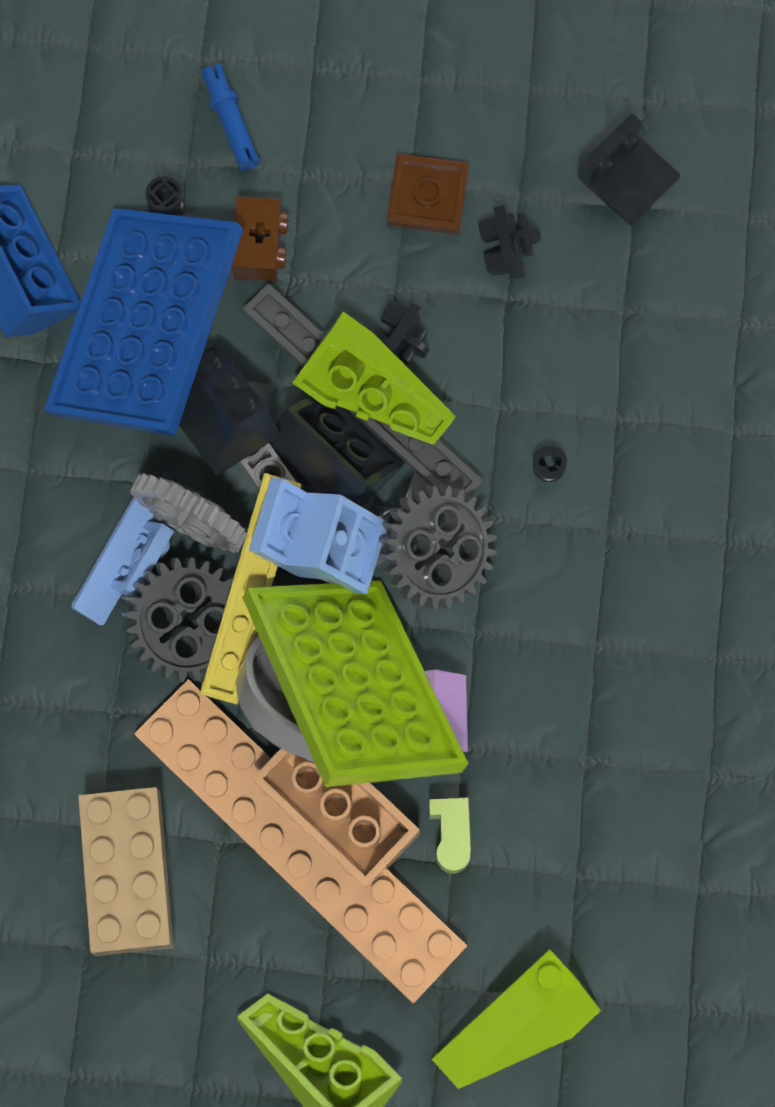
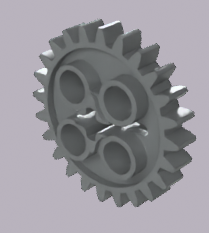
M426 485L424 492L414 489L412 490L413 501L409 498L401 497L399 499L403 508L402 511L390 509L389 512L395 519L394 523H383L382 525L390 532L389 537L379 539L380 543L388 545V551L379 554V558L387 559L390 562L382 571L384 574L395 575L389 585L395 588L402 587L399 596L407 599L412 597V604L423 606L425 603L426 607L437 609L438 605L444 608H451L452 601L463 604L465 603L464 593L474 596L477 594L473 585L475 582L482 584L487 582L481 574L482 570H493V566L486 562L487 556L497 554L495 550L488 548V543L496 540L497 536L487 534L486 532L492 526L493 521L481 519L487 509L480 506L474 507L477 498L467 495L464 497L465 490L454 488L452 490L451 486L440 485L439 488ZM441 512H443L445 521L444 525L440 528L438 518ZM414 536H416L418 545L417 549L412 553L410 544ZM464 541L465 552L463 556L460 557L459 547L460 544ZM437 565L439 574L433 582L432 570Z
M172 558L170 570L164 563H157L156 570L158 575L145 571L143 575L147 584L134 583L132 585L139 595L138 597H126V601L133 605L134 608L133 611L122 613V616L132 619L133 625L124 628L123 632L134 634L136 637L128 644L129 648L140 647L142 649L136 657L137 661L142 662L149 658L151 659L148 664V671L155 672L162 666V678L169 679L175 670L176 681L184 682L187 672L193 681H199L200 670L202 669L205 673L229 594L228 589L231 587L233 578L220 581L222 568H215L208 573L209 561H201L196 569L194 558H186L182 568L179 559ZM186 582L191 583L195 589L194 598L188 603H185L180 597V589ZM209 596L211 598V601L205 607L198 609L187 619L190 624L189 627L179 626L173 630L164 643L159 641V638L164 633L172 630L182 622L181 612L191 613L198 608L205 597ZM157 607L163 608L166 613V622L160 628H156L151 622V614ZM213 611L217 614L219 623L214 631L209 632L204 626V619L209 612ZM185 636L190 641V650L187 655L180 657L176 652L175 645L180 637Z

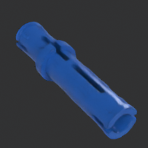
M215 64L216 71H213L212 66H208L201 71V76L211 96V109L217 112L237 161L239 171H247V164L250 170L260 165L261 161L257 156L237 106L238 96L236 92L231 91L223 71V66Z

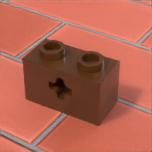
M236 197L235 222L244 230L231 266L233 279L277 281L278 269H285L286 247H280V235H287L288 212H282L281 199ZM259 235L265 236L263 244L256 243Z

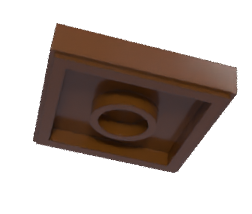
M397 153L387 226L459 235L469 163Z

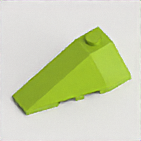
M342 312L292 382L322 405L333 409L336 406L357 413L356 417L366 421L372 418L390 425L393 431L432 445L437 442L456 417L374 333L345 312Z
M549 950L432 1058V1061L456 1088L460 1089L573 1038L601 1010L576 977Z
M266 994L237 1016V1021L303 1107H384L402 1083V1078L376 1051L365 1045L362 1048L344 1039L341 1032L333 1028L328 1030L309 1020L307 1014L269 994Z

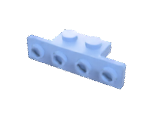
M133 498L71 605L72 609L98 625L105 624L121 594L138 596L139 593L132 585L134 583L147 584L143 572H152L157 561L165 556L170 547L169 540L174 533L172 529L154 518L149 509L141 506L140 502Z

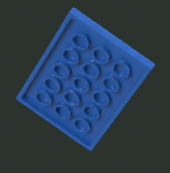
M113 208L44 411L56 417L176 436L244 229L237 222Z

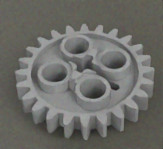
M142 474V476L138 475L130 490L133 499L139 501L141 506L149 509V512L158 521L176 529L181 535L190 536L205 546L219 547L223 551L228 550L232 553H238L248 535L245 529L239 526L240 523L230 519V515L226 514L220 506L170 480L157 479L153 475L147 476Z

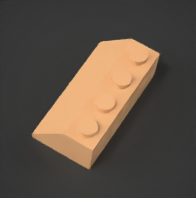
M280 749L252 778L266 794L365 888L393 864L420 835V829L371 783L325 787L314 762L283 749Z

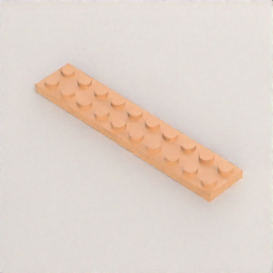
M188 679L140 727L135 736L414 1004L463 952L467 945L388 869L365 888L252 780L271 758L207 696L199 694L200 690Z

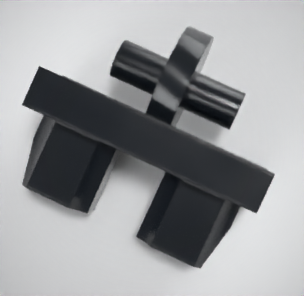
M505 205L493 207L495 215L478 222L482 240L486 244L499 240L501 250L484 255L486 270L492 276L509 273L514 279L525 277L522 255L523 257L533 255L532 245L541 241L540 230L529 228L528 220L520 219L517 221V231L514 214L507 213Z
M389 301L382 313L381 322L395 330L390 338L375 330H372V333L396 357L404 348L405 351L400 360L406 364H410L414 355L425 358L430 351L423 343L428 333L424 329L418 328L414 336H411L421 319L418 315L421 307L411 302L407 308L401 304Z

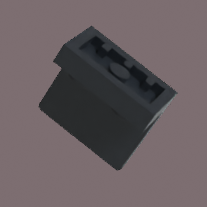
M633 113L581 162L578 179L628 225H633L680 178V174L639 137L643 122Z

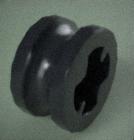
M548 445L536 452L533 460V471L539 480L552 483L558 481L564 475L567 467V458L560 448ZM545 456H551L552 461L559 462L560 466H555V472H548L547 467L540 466L539 461L544 463Z

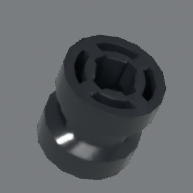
M167 176L153 179L147 185L145 191L149 212L182 216L185 205L179 183Z

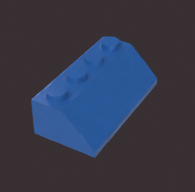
M0 186V328L5 337L31 335L76 314L81 302L22 186Z

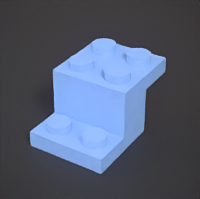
M271 478L249 551L298 577L332 580L354 593L367 594L382 546L379 539L383 538L386 533V529L382 525L388 522L342 495L307 493L282 478Z

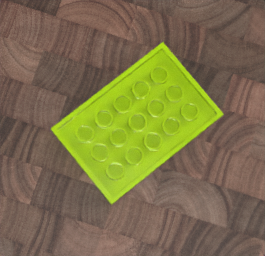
M371 581L367 594L354 593L338 583L247 588L243 601L325 787L454 774L464 771L468 761L381 581Z

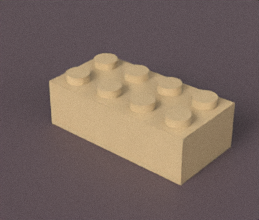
M157 787L78 795L91 954L102 956L174 948L160 791Z

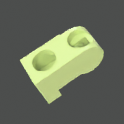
M468 798L429 799V819H440L441 842L437 847V864L447 873L461 872L469 863L471 854Z

